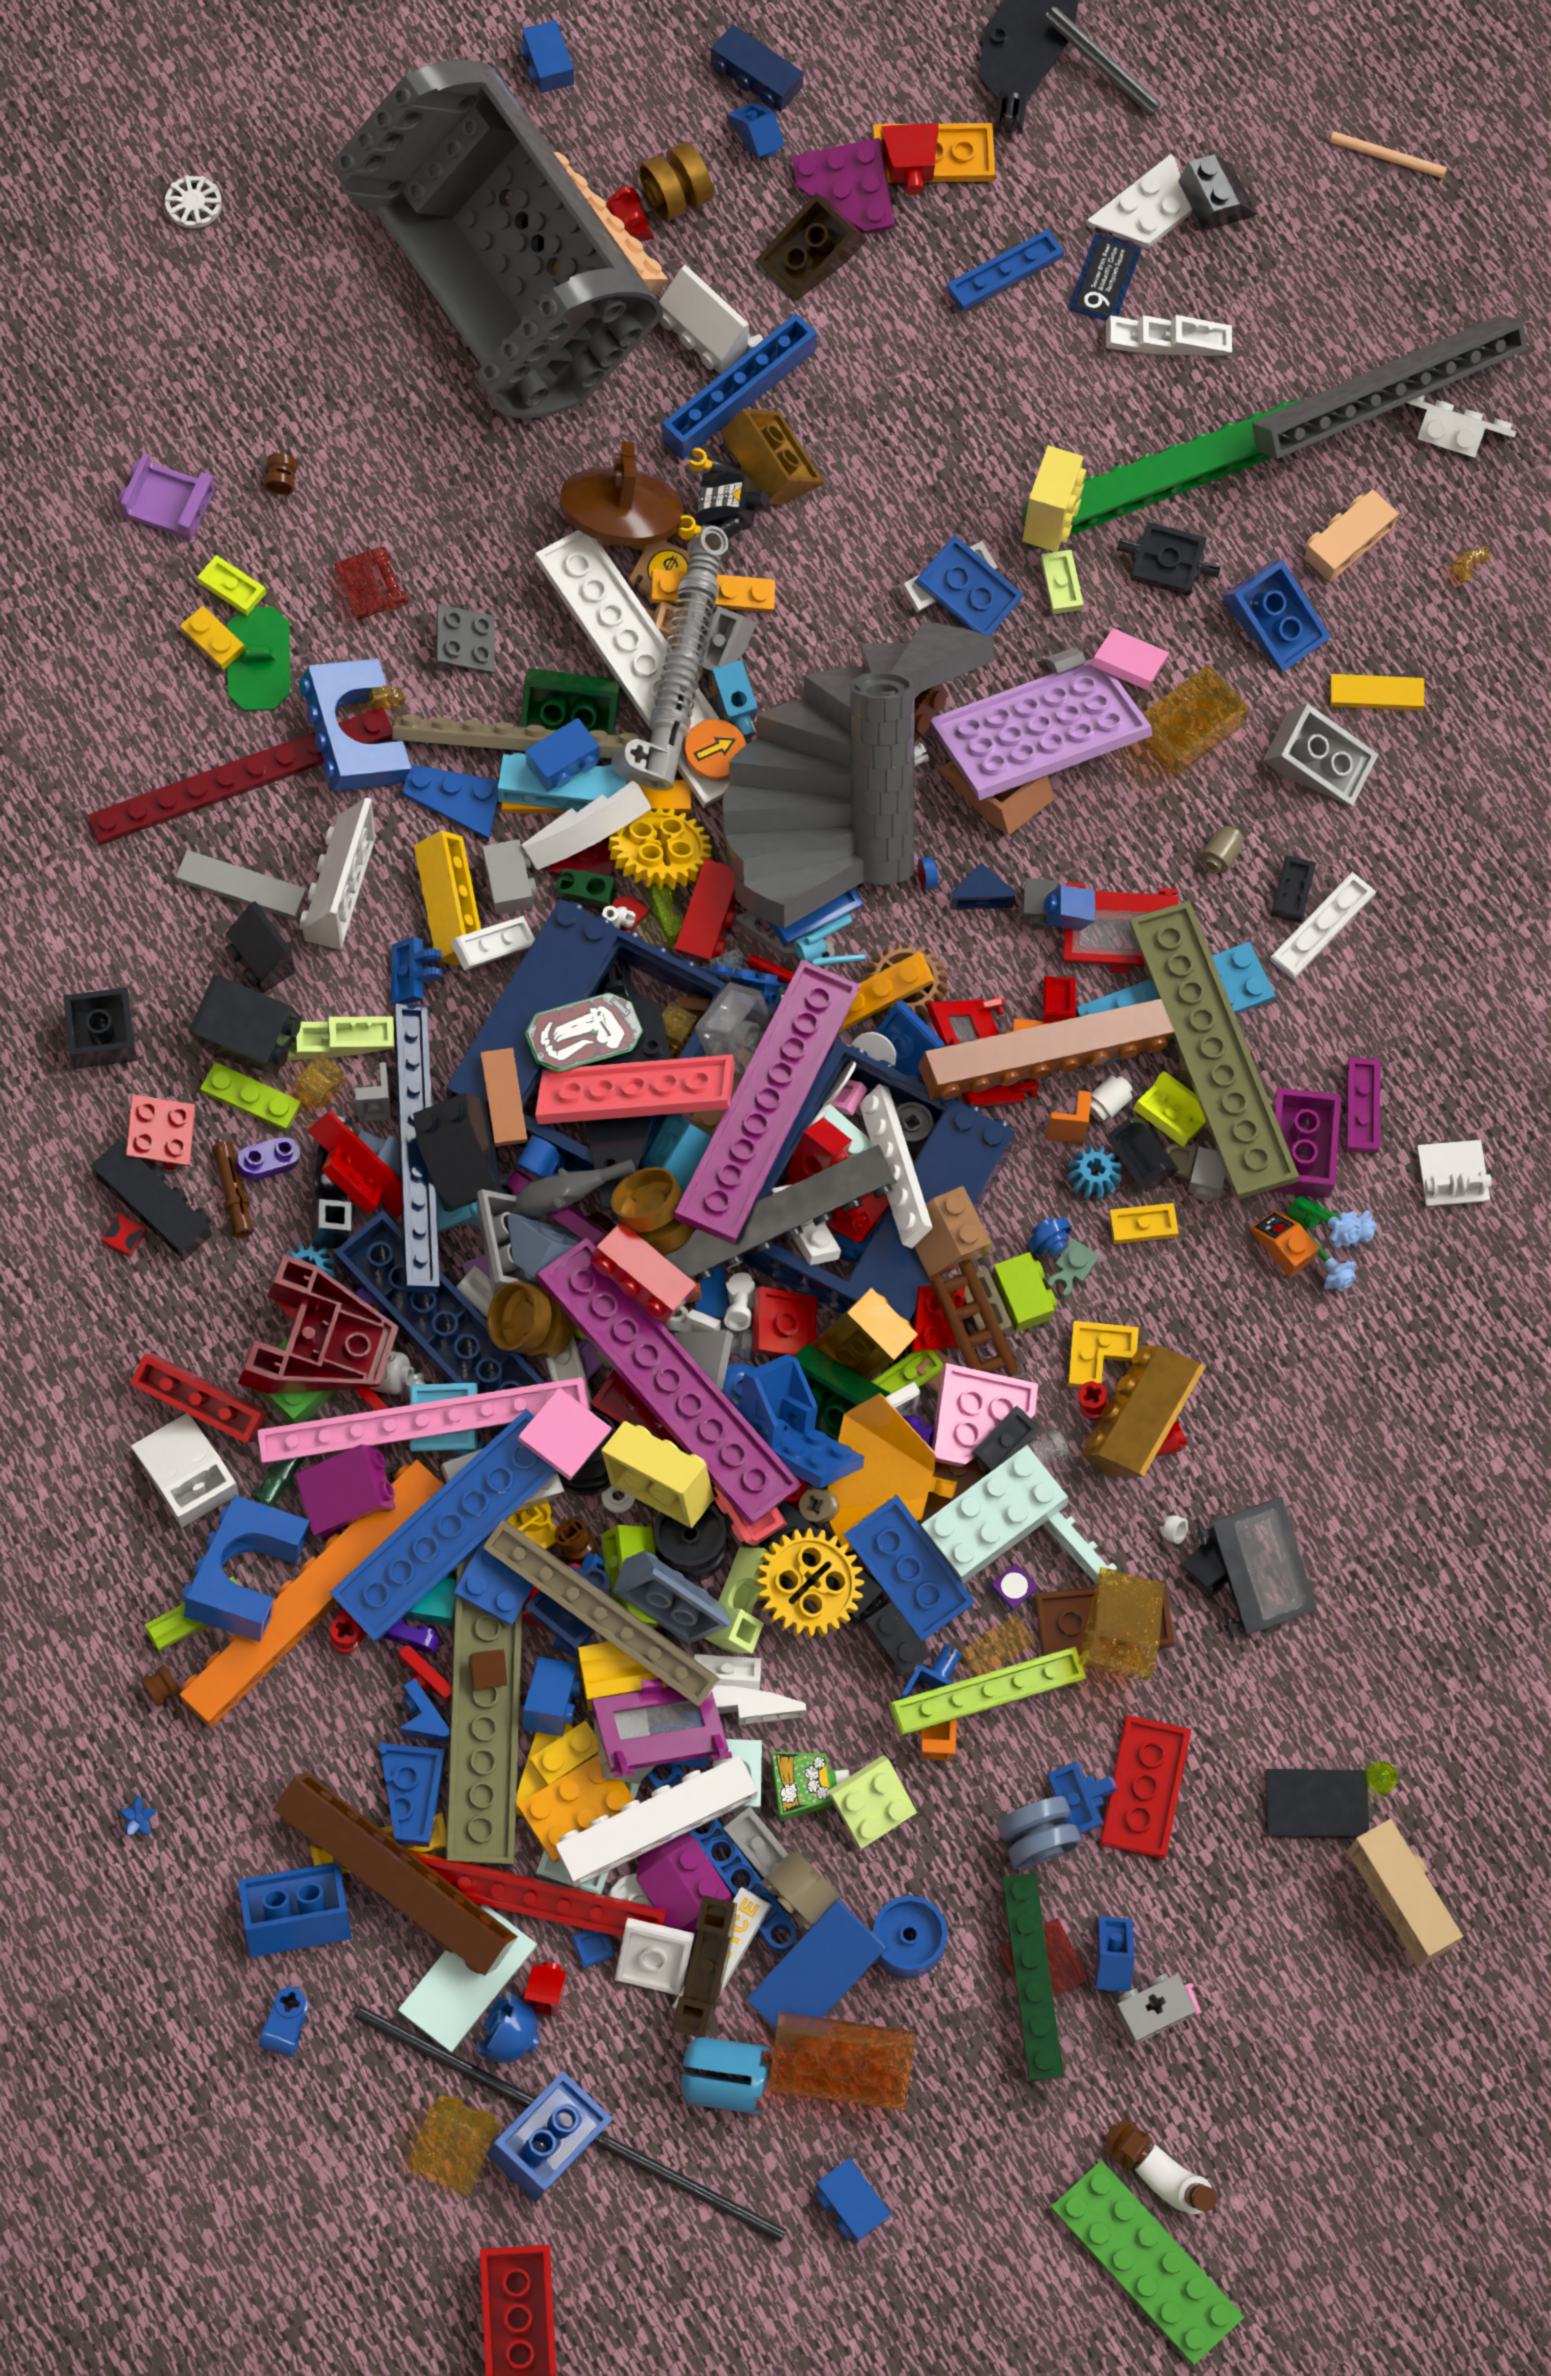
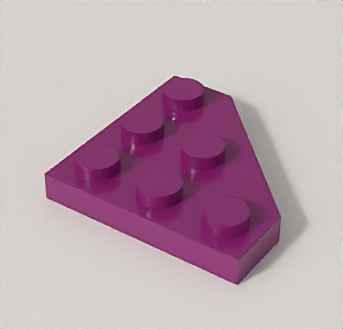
M880 138L791 156L796 186L810 196L817 192L826 197L857 228L865 233L895 228Z

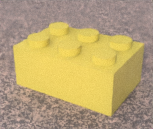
M1047 446L1029 497L1022 542L1058 552L1061 541L1067 543L1072 529L1073 517H1076L1081 503L1080 497L1087 471L1082 468L1084 456Z
M624 1421L601 1450L612 1486L691 1529L714 1500L707 1465L704 1460L695 1454L688 1455L680 1451L669 1440L664 1439L662 1441L652 1436L641 1425H636L635 1427Z

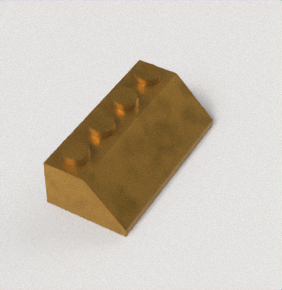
M1161 1345L1142 1346L1134 1354L1132 1365L1127 1374L1118 1382L1117 1391L1111 1402L1102 1410V1418L1097 1427L1088 1435L1085 1442L1086 1446L1081 1455L1110 1477H1144L1204 1371L1205 1366Z

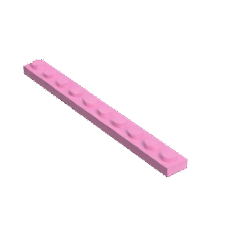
M574 1378L260 1429L257 1431L261 1460L265 1464L346 1451L360 1444L376 1446L507 1425L513 1422L526 1408L535 1417L558 1388H561L589 1410L585 1378Z

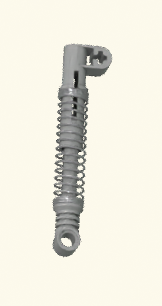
M706 527L693 537L687 545L690 559L687 573L682 577L678 587L677 596L679 600L675 602L677 609L673 611L676 617L671 620L674 626L669 629L672 635L667 638L670 644L666 646L668 653L664 655L666 662L662 664L664 671L661 672L660 677L662 680L658 683L661 689L656 692L659 698L654 703L657 707L652 710L653 713L650 718L649 727L652 732L650 743L639 739L631 740L612 756L611 764L617 775L654 790L668 791L673 788L682 741L687 737L690 730V718L693 715L692 709L695 706L693 700L697 697L695 691L699 688L697 682L701 679L699 673L702 671L701 664L704 662L703 655L706 653L705 646L708 644L707 637L710 634L709 628L712 625L711 619L714 616L713 610L716 607L715 601L719 593L716 578L721 556L728 548L727 535L718 527ZM683 601L685 602L684 607H680L678 603ZM681 610L683 611L682 616H678L676 612ZM680 619L681 623L677 625L674 621ZM678 628L679 633L675 634L672 630ZM707 630V634L704 635L702 631ZM676 637L677 642L673 643L670 639ZM705 639V643L702 644L700 640ZM675 646V650L670 651L669 647ZM703 648L702 654L698 651V649Z

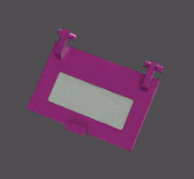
M656 1678L641 1681V1692L592 1699V1708L610 1773H613L614 1778L635 1775L634 1769L707 1756H711V1761L732 1758L731 1751L728 1752V1744L712 1691L702 1706L698 1707L674 1688H662V1680Z

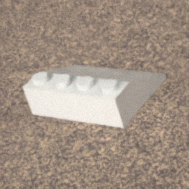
M364 798L337 817L335 827L330 826L328 829L326 844L329 846L326 855L321 854L318 861L317 872L320 873L318 882H312L309 890L308 901H311L309 911H303L300 919L299 929L303 930L304 941L339 950L342 949L376 839L372 799Z

